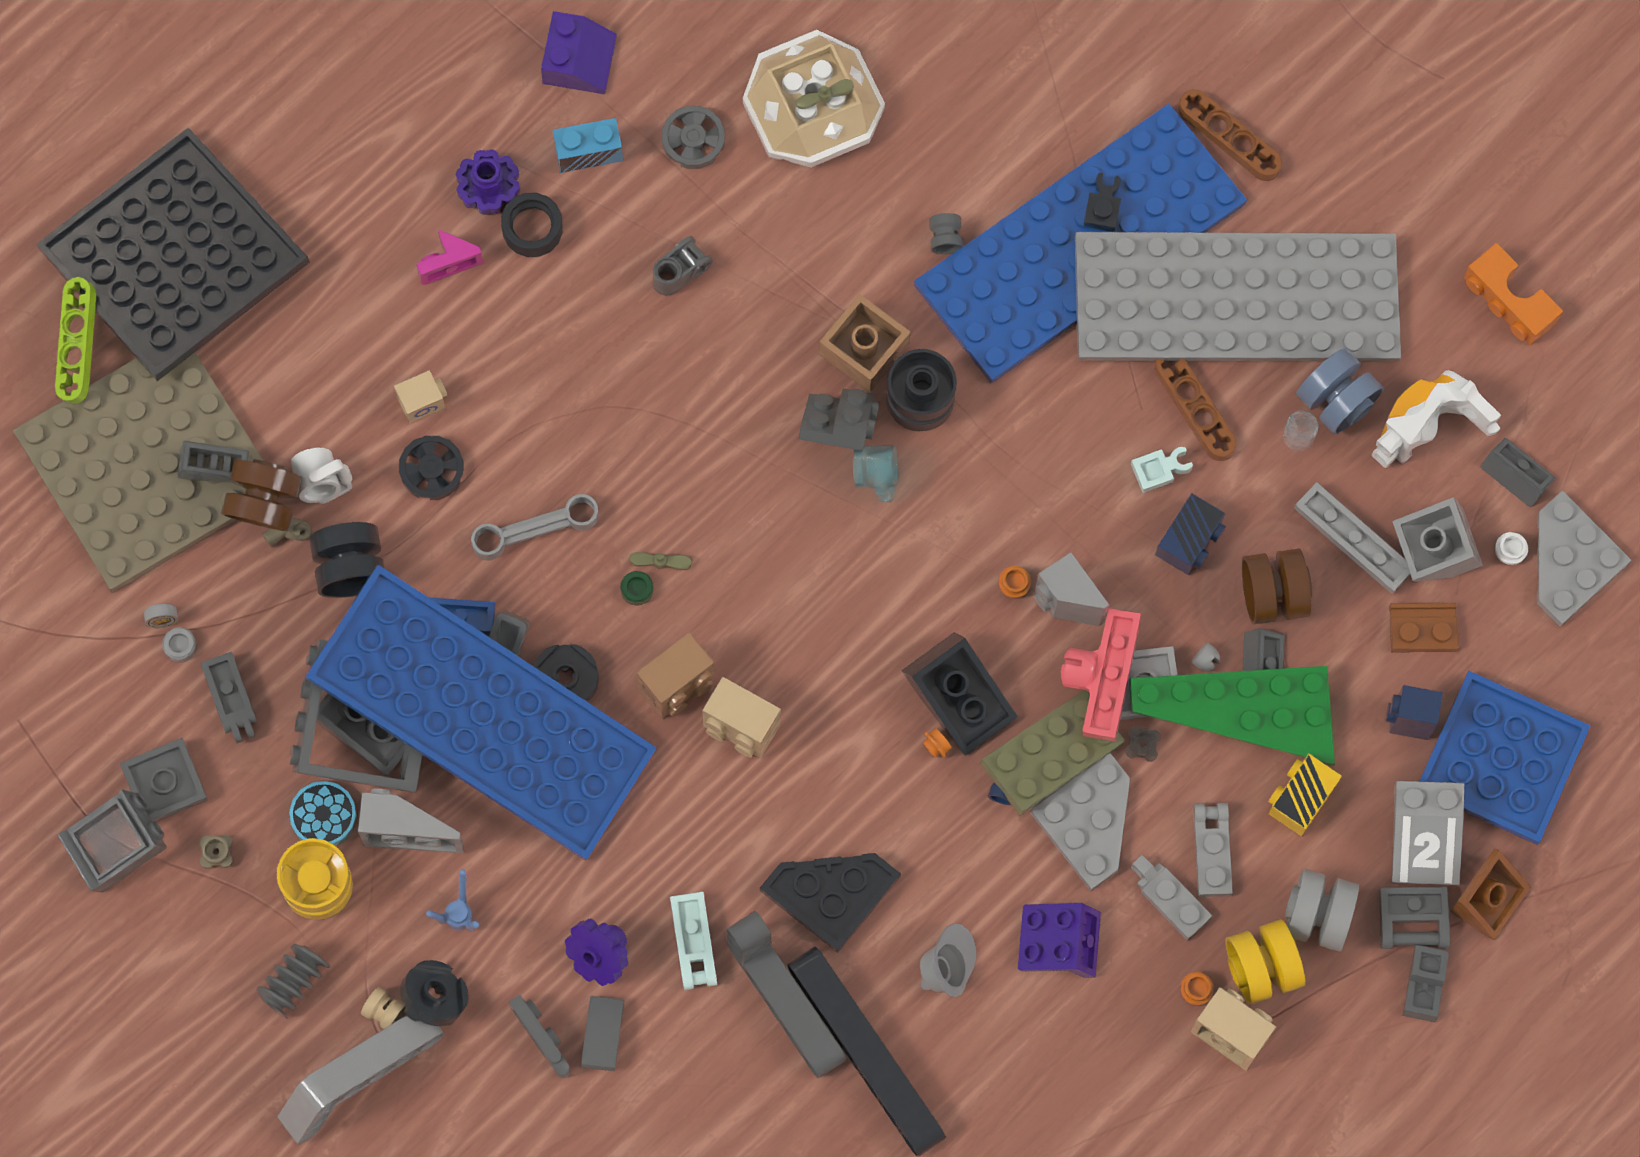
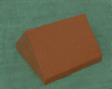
M1494 848L1451 912L1488 938L1495 940L1531 886L1501 851Z

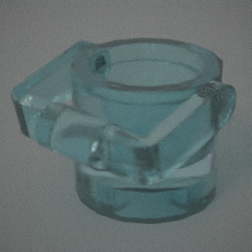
M895 445L864 446L863 451L854 450L853 474L856 488H874L881 502H892L899 478Z

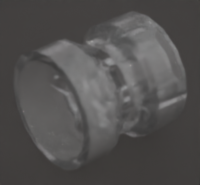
M1297 411L1289 416L1282 436L1288 448L1294 451H1304L1311 447L1319 427L1315 416L1308 411Z

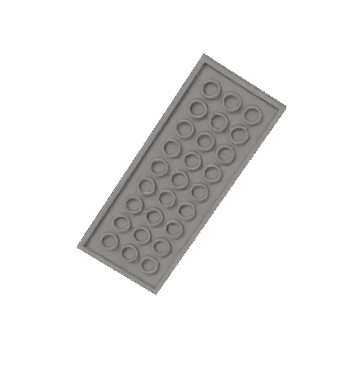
M1075 233L1078 361H1325L1342 348H1347L1358 361L1399 362L1401 359L1396 234Z

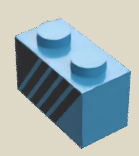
M616 118L553 130L560 173L623 162L622 145Z

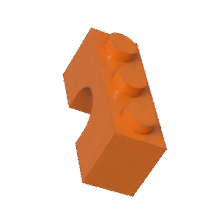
M1496 242L1468 266L1464 275L1466 284L1474 294H1480L1488 302V307L1495 316L1504 318L1510 325L1512 333L1519 340H1525L1531 346L1559 321L1563 310L1542 289L1528 298L1516 297L1509 291L1507 281L1514 276L1519 265Z

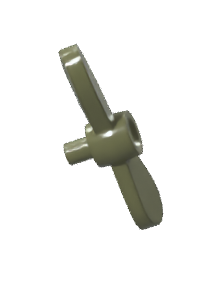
M843 79L830 87L822 86L818 92L799 97L796 101V106L799 109H808L819 102L828 103L832 97L847 95L854 88L853 81Z
M635 552L629 557L631 564L634 566L655 565L658 569L670 567L676 570H687L692 564L691 559L686 555L666 556L663 553L652 555L644 552Z

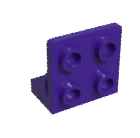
M1083 903L1024 905L1018 969L1023 972L1070 971L1083 978H1096L1101 912Z

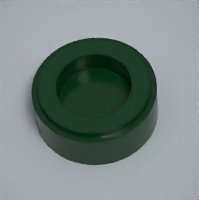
M632 571L625 575L621 581V594L627 603L639 606L651 599L654 592L653 582L646 573Z

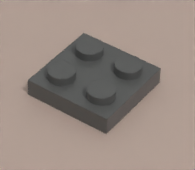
M183 738L120 763L131 792L138 793L146 802L148 807L146 813L151 821H160L208 801Z

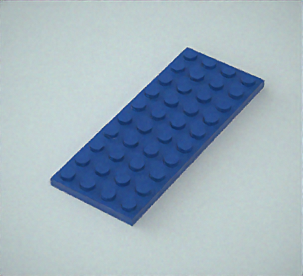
M1170 104L1161 108L963 246V249L957 250L914 280L915 288L990 383L996 381L1077 324L1075 233L1110 232L1083 227L1089 193L1099 194L1095 188L1096 178L1099 173H1103L1102 183L1105 186H1112L1115 177L1120 176L1119 190L1112 196L1121 198L1115 232L1206 233L1246 205L1247 199Z
M379 564L375 567L304 677L583 860L589 858L657 747Z

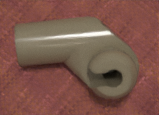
M292 518L288 532L269 528L262 533V536L272 547L283 538L305 541L311 536L312 530L307 521Z

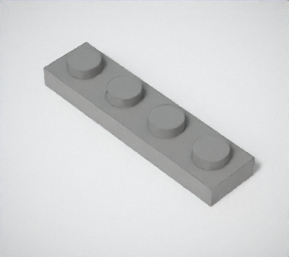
M1316 482L1295 504L1294 509L1391 594L1411 575L1406 559L1319 483Z

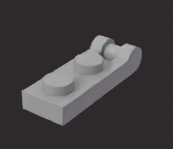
M1204 803L1194 804L1193 819L1198 897L1232 896L1228 803H1217V806L1205 807ZM1217 819V828L1205 829V820Z

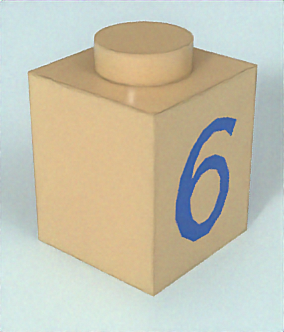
M430 370L394 386L397 399L409 424L445 409L443 397L447 396V392L441 379L434 380Z

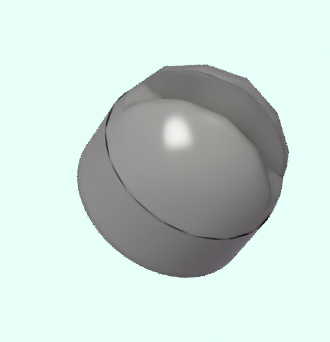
M1207 642L1198 651L1191 663L1203 671H1212L1216 668L1212 662L1219 664L1220 654L1214 646Z

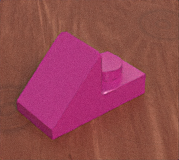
M439 230V239L444 254L433 253L425 256L421 262L416 263L422 285H427L483 264L480 248Z

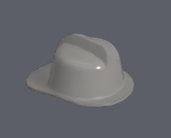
M954 923L947 926L941 933L936 946L923 954L920 959L922 975L920 987L923 990H932L939 993L945 992L952 997H957L963 993L976 961L974 939L969 930L963 925Z

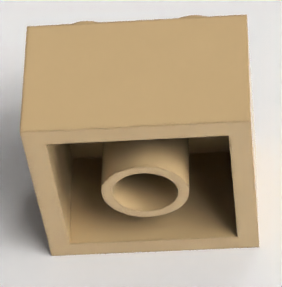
M724 677L721 678L702 710L703 727L707 728L706 733L718 741L722 742L725 738L735 744L734 748L739 753L749 758L755 755L761 759L781 723L780 708Z
M1219 988L1196 1020L1191 1033L1247 1071L1276 1026L1271 1023L1273 1019L1267 1013L1258 1008L1253 1011L1243 1004L1244 998L1237 992L1229 988L1226 991Z

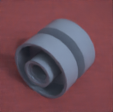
M1347 348L1340 349L1325 360L1309 375L1296 392L1299 399L1310 410H1314L1326 402L1329 403L1320 415L1319 420L1333 435L1339 434L1361 420L1372 409L1375 401L1384 391V387L1370 372L1359 376L1353 381L1351 380L1357 373L1361 363Z

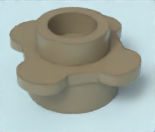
M228 835L202 837L199 842L202 851V857L200 858L201 866L206 869L214 865H221L224 868L231 866L233 863V858L230 855V847L233 844L231 837ZM214 849H219L217 855L213 854Z

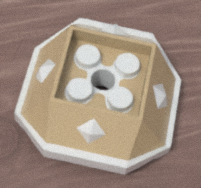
M819 30L812 31L759 53L743 96L745 109L768 156L807 167H814L870 143L885 109V102L859 49ZM843 79L853 81L854 88L847 95L832 97L830 102H819L808 109H799L796 106V101L799 97L810 92H818L822 86L830 87Z

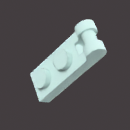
M697 892L671 896L670 901L684 990L694 989V985L707 984V987L716 986L717 978L704 893ZM704 962V971H691L690 963Z

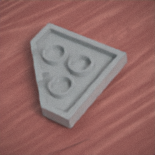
M1563 490L1541 509L1537 515V604L1559 627L1632 561Z
M1111 753L1105 755L1030 811V814L1090 891H1093L1116 874L1119 867L1130 778Z

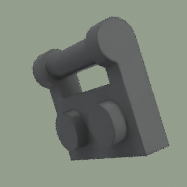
M1447 887L1379 889L1381 949H1392L1393 946L1438 945V949L1450 947ZM1392 923H1437V932H1393Z

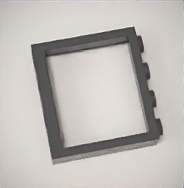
M315 640L314 646L310 645L309 654L306 657V665H313L328 640ZM304 678L300 698L305 699L303 712L298 711L295 721V731L299 732L297 745H292L290 751V765H294L293 773L405 792H416L422 754L407 744L404 747L399 779L309 764L322 689Z

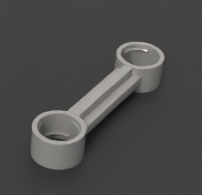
M578 494L568 500L565 508L502 528L494 524H482L472 533L471 543L473 551L480 559L494 560L503 553L506 546L570 526L578 531L589 530L598 521L597 503L589 495ZM578 503H586L593 508L594 513L590 520L577 522L570 517V510ZM486 532L495 533L501 539L499 546L490 552L482 551L477 546L478 537Z

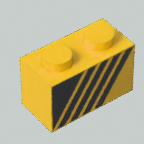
M1310 754L1307 755L1303 762L1299 759L1295 761L1287 773V776L1291 778L1287 786L1283 788L1279 785L1268 801L1273 805L1269 815L1301 837L1342 777Z

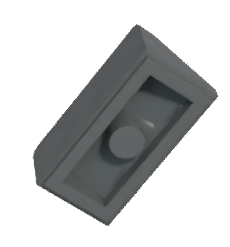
M1504 438L1490 452L1481 465V468L1529 507L1533 506L1556 479L1507 438Z
M1260 628L1245 632L1242 671L1283 669L1285 634Z

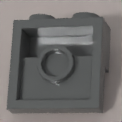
M843 388L840 399L832 398L826 394L816 395L809 393L800 427L799 439L863 451L866 439L873 438L880 403L874 402L875 394L866 393L859 389L849 390Z

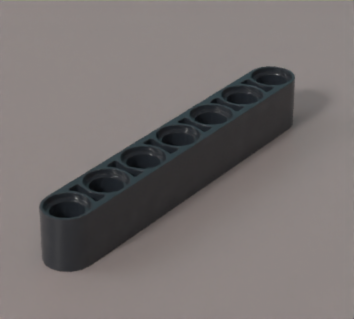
M814 946L787 964L790 973L915 1156H921L946 1139L938 1122L820 950Z

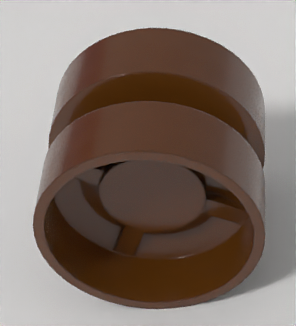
M235 459L229 481L245 488L246 491L245 494L226 493L221 515L242 522L288 532L294 510L277 501L278 497L297 498L302 476L286 471V467L257 459H254L253 462Z
M1300 548L1277 551L1275 570H1272L1266 553L1243 556L1241 567L1243 591L1247 612L1253 625L1275 622L1277 618V603H1280L1282 612L1287 620L1310 616L1312 583L1309 569L1306 566Z

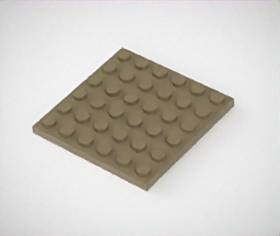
M196 353L189 356L159 381H156L136 358L89 385L88 395L81 403L69 404L62 401L13 430L16 438L112 593L236 521L221 515L226 493L245 494L246 489L231 482L177 478L180 449L183 441L249 450L248 461L253 462L254 459L263 461ZM197 456L190 457V466H196ZM204 457L203 468L209 469L210 457ZM218 457L216 470L222 471L224 458ZM231 458L230 472H232L234 461L237 458Z

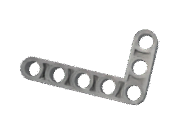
M408 1016L403 1017L306 1077L295 1088L277 1118L298 1145L302 1144L322 1128L338 1104L437 1043L445 1033L439 1026L428 1025L421 1021H413Z

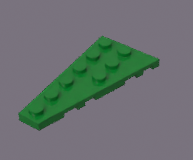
M1327 666L1129 679L1132 713L1184 725L1196 730L1218 734L1223 737L1286 752L1302 758H1306L1310 754L1322 763L1335 765Z

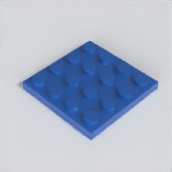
M1468 671L1419 782L1464 783L1465 813L1538 846L1591 725Z

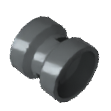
M942 213L929 218L930 230L934 236L931 239V251L933 253L953 254L957 250L963 249L962 237L958 235L961 229V217L959 215Z

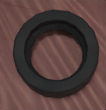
M537 192L523 193L514 197L505 206L501 216L502 234L507 245L515 253L525 257H540L550 253L559 244L563 234L562 215L557 204L548 196ZM526 209L542 210L548 214L551 220L550 231L545 238L538 241L522 240L515 234L513 229L515 217Z

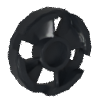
M423 436L415 439L404 449L399 459V475L402 483L413 496L418 498L419 496L430 498V500L445 498L452 494L461 483L464 471L463 458L459 449L450 440L443 437ZM436 443L447 447L446 453L441 458L434 454ZM414 455L420 460L419 463H406L408 456ZM445 470L457 471L451 483L443 478ZM423 480L428 482L427 491L417 488Z

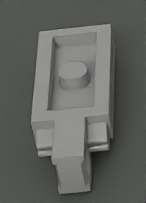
M1141 855L1132 864L1131 869L1141 878L1137 883L1142 890L1141 893L1187 941L1212 918V915L1160 863L1154 867Z

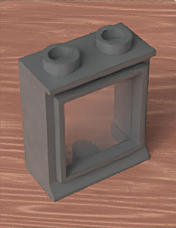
M120 790V793L76 824L57 834L90 891L105 892L167 848L162 840L165 837L163 830L155 821L150 820L146 813L148 809L147 804L138 793Z

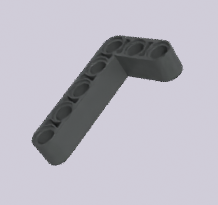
M753 911L727 928L726 941L730 951L813 1074L819 1079L847 1059L842 1049L772 948V935L761 916L756 911Z

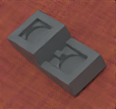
M1415 945L1403 1016L1431 1022L1437 1021L1449 951Z
M596 996L590 997L581 1068L615 1071L624 1000Z

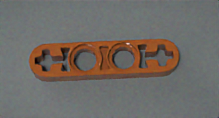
M1192 89L1183 93L1179 103V112L1187 122L1256 178L1262 181H1270L1278 176L1282 160L1281 156L1273 148L1202 91ZM1188 101L1190 103L1198 101L1200 103L1199 110L1197 108L1189 110ZM1209 109L1210 112L1206 115L1204 121H1201L1202 114H1206ZM1219 118L1224 120L1227 128L1223 132H1215L1210 128L1209 122L1212 119ZM1245 138L1250 142L1251 149L1247 152H1239L1235 149L1233 143L1236 139ZM1256 149H1259L1258 158L1255 156L1253 161H1250L1249 159L1253 157ZM1261 160L1265 163L1271 160L1273 162L1272 169L1269 167L1265 170L1261 169Z
M1156 360L1154 370L1157 377L1207 455L1216 461L1229 459L1236 447L1235 437L1186 360L1175 361L1174 370L1179 378L1173 384L1170 381H1173L1175 375L1171 369H1163L1164 360ZM1183 384L1192 386L1195 390V396L1191 399L1181 398L1177 392L1178 387ZM1199 411L1208 412L1212 416V423L1207 426L1199 425L1195 421V414ZM1217 426L1220 428L1217 429L1215 434L1220 442H1228L1224 452L1221 448L1216 450L1213 448L1216 439L1211 432Z

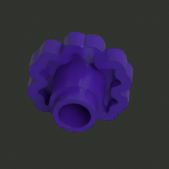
M493 149L487 151L479 150L474 154L473 160L464 159L460 164V168L456 171V180L459 183L457 195L463 201L465 207L474 208L477 206L479 213L482 215L498 214L502 210V205H507L520 193V184L517 181L519 169L513 164L509 156L499 158L498 153Z
M589 918L571 928V935L565 939L566 955L574 961V970L588 982L595 979L601 986L612 984L622 976V970L628 966V952L625 948L627 938L624 931L616 925H608L607 923L598 925L593 919Z

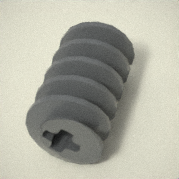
M293 944L291 949L295 957L284 954L282 957L287 967L275 965L274 967L278 978L270 975L266 976L265 981L270 988L258 986L256 989L261 999L285 1019L288 1018L282 1010L284 1007L291 1010L296 1009L291 998L296 997L302 1000L305 998L300 987L313 988L309 976L319 979L322 977L317 969L318 965L326 968L330 967L323 958L305 945Z

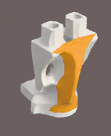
M1445 370L1436 380L1420 379L1405 390L1397 399L1384 426L1381 437L1376 442L1377 448L1373 451L1372 456L1384 468H1387L1395 459L1401 464L1405 463L1412 456V449L1435 438L1438 429V417L1446 412L1465 415L1487 436L1495 435L1500 430L1496 421L1501 417V414L1481 396L1471 380L1468 381L1453 371Z

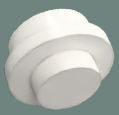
M1508 532L1498 538L1495 544V553L1501 562L1508 565H1516L1525 559L1528 553V544L1520 534Z

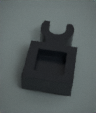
M1099 173L1095 182V188L1099 194L1089 193L1083 227L1115 232L1121 198L1112 196L1119 190L1120 176L1115 177L1112 186H1105L1102 183L1103 173Z

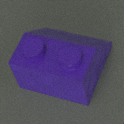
M553 11L541 67L542 83L605 94L617 34L585 16Z

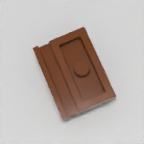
M1390 603L1391 653L1458 651L1456 603Z

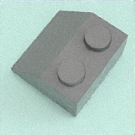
M1454 497L1392 521L1414 582L1453 578L1483 566L1463 507Z
M1071 552L1038 574L1034 599L1043 612L1049 611L1053 618L1100 626L1105 623L1109 604Z

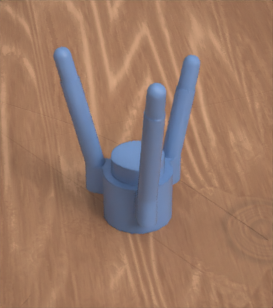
M464 869L459 873L458 901L451 902L446 907L445 914L428 910L426 915L431 919L437 920L440 924L447 923L450 928L456 931L464 929L473 931L479 927V922L472 921L473 915L469 905L466 903L467 877Z

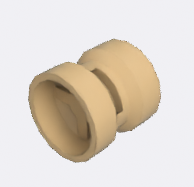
M378 986L364 1004L361 1015L368 1020L375 1019L380 1023V1027L385 1029L402 1019L406 1006L402 1000L392 999L389 997L388 991Z

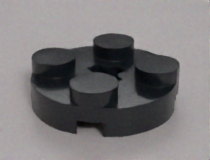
M574 644L551 646L544 650L534 663L535 668L556 682L560 680L559 671L562 670L565 673L569 670L573 671L571 676L573 682L570 684L565 682L561 685L587 702L597 690L599 675L596 662L592 655L581 646Z
M425 960L410 969L402 980L400 993L402 1001L406 1006V1015L411 1020L421 1021L432 1026L451 1025L456 1021L467 1006L468 989L461 977L457 979L451 973L453 968L440 961ZM430 988H434L435 993L441 995V997L438 999L434 998L428 991Z

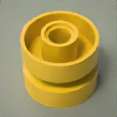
M315 838L301 840L290 846L279 861L277 867L278 885L287 904L298 915L312 920L330 918L339 913L350 900L353 891L352 874L344 855L332 843Z
M1282 919L1259 926L1260 946L1248 930L1227 937L1225 940L1231 975L1249 1005L1272 997L1270 978L1273 979L1281 993L1305 986V974L1298 949L1287 925Z

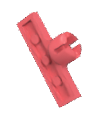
M1109 608L1099 649L1089 651L1071 647L1064 655L1063 659L1066 661L1061 667L1062 684L1065 687L1086 690L1090 693L1082 731L1085 737L1116 742L1141 623L1140 613Z

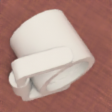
M307 449L299 452L291 459L293 473L302 476L298 495L304 502L325 504L352 489V475L349 467L343 464L340 459L334 460L329 449Z

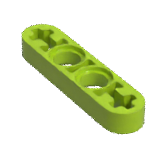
M80 277L70 279L65 284L62 295L55 391L58 397L69 404H79L84 401L88 395L96 289L91 283ZM80 287L86 290L85 294L80 295L79 299L74 297V292H79ZM79 305L83 307L85 310H80ZM76 317H83L84 327L82 330L72 333L70 330L72 320ZM76 348L80 349L82 352L80 361L70 365L67 361L69 352ZM67 371H71V372H75V373H73V376H71L70 374L67 373ZM75 383L78 385V388L72 390L71 394L66 392V388L71 387Z

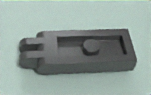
M232 651L201 662L200 664L225 733L232 732L236 744L243 741L239 732L240 728L245 727L249 739L255 737L251 724L257 723Z
M518 995L509 1002L511 1010L560 1078H567L570 1074L569 1065L556 1047L561 1043L550 1026L544 1030L537 1020L542 1015L533 1001L529 999L525 1002L521 995Z

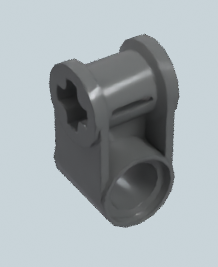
M693 236L683 239L673 250L655 263L653 268V287L659 294L669 296L677 293L691 280L702 275L713 263L711 256H705L696 246V240ZM669 272L672 273L675 276V278L666 281L660 278V275L662 273Z

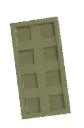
M1083 690L981 760V766L1002 790L1019 815L1034 807L1105 755L1114 752L1124 744L1125 740L1119 732L1117 733L1116 742L1083 736L1082 731L1090 698L1086 690Z

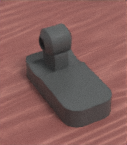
M505 610L501 611L494 620L489 638L519 657L530 623L526 618Z

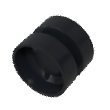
M927 349L909 351L901 355L894 362L888 375L886 402L889 413L898 424L913 431H929L939 427L948 419L953 410L957 385L956 374L951 363L941 354Z
M367 522L341 523L322 528L309 537L312 560L317 564H321L315 569V578L318 594L323 597L347 598L357 596L375 567L379 564L385 568L383 559L375 556L381 551L378 527L375 524Z

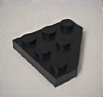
M876 853L841 858V856L814 859V861L795 863L794 861L781 862L762 884L760 892L838 953L901 877V873Z

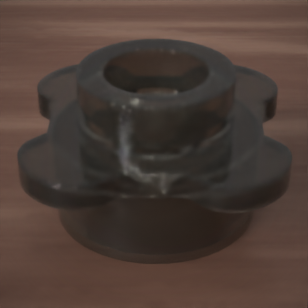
M1137 726L1132 727L1128 732L1130 742L1129 746L1125 749L1126 755L1131 759L1135 757L1145 758L1148 762L1156 760L1158 756L1156 746L1161 739L1160 733L1157 730L1140 729ZM1144 741L1146 746L1141 747L1140 742Z

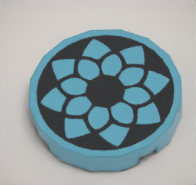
M328 781L314 782L302 788L292 800L289 811L291 826L299 839H322L335 846L348 838L357 819L356 806L349 792L339 784Z

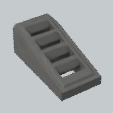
M183 441L180 449L177 478L231 482L229 481L231 476V458L248 461L249 450ZM191 456H197L195 467L190 466ZM204 457H210L209 469L203 468ZM218 457L224 458L222 471L216 470Z

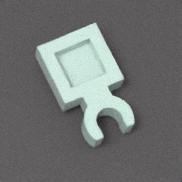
M1185 447L1176 448L1171 453V456L1166 458L1161 449L1131 460V466L1142 493L1173 483V472L1186 474L1192 470V462L1185 465L1177 462L1178 457L1186 454L1187 450Z

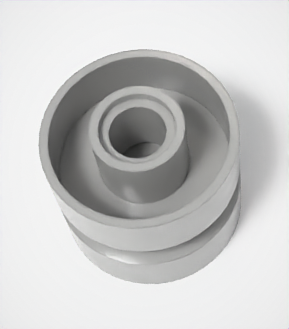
M1303 868L1298 884L1293 885L1285 912V917L1288 918L1286 925L1293 939L1307 942L1314 926L1320 927L1318 945L1341 952L1353 917L1359 884L1337 878L1328 895L1324 893L1325 874Z

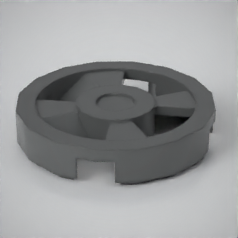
M686 106L676 110L666 119L662 128V146L667 157L680 163L681 167L700 169L711 165L715 161V157L723 150L725 146V129L720 118L711 110L701 106ZM707 116L714 122L715 127L705 132L701 124ZM676 119L682 120L685 127L681 129L672 123ZM705 144L713 147L714 150L704 157L701 149ZM683 146L684 151L681 156L673 151Z

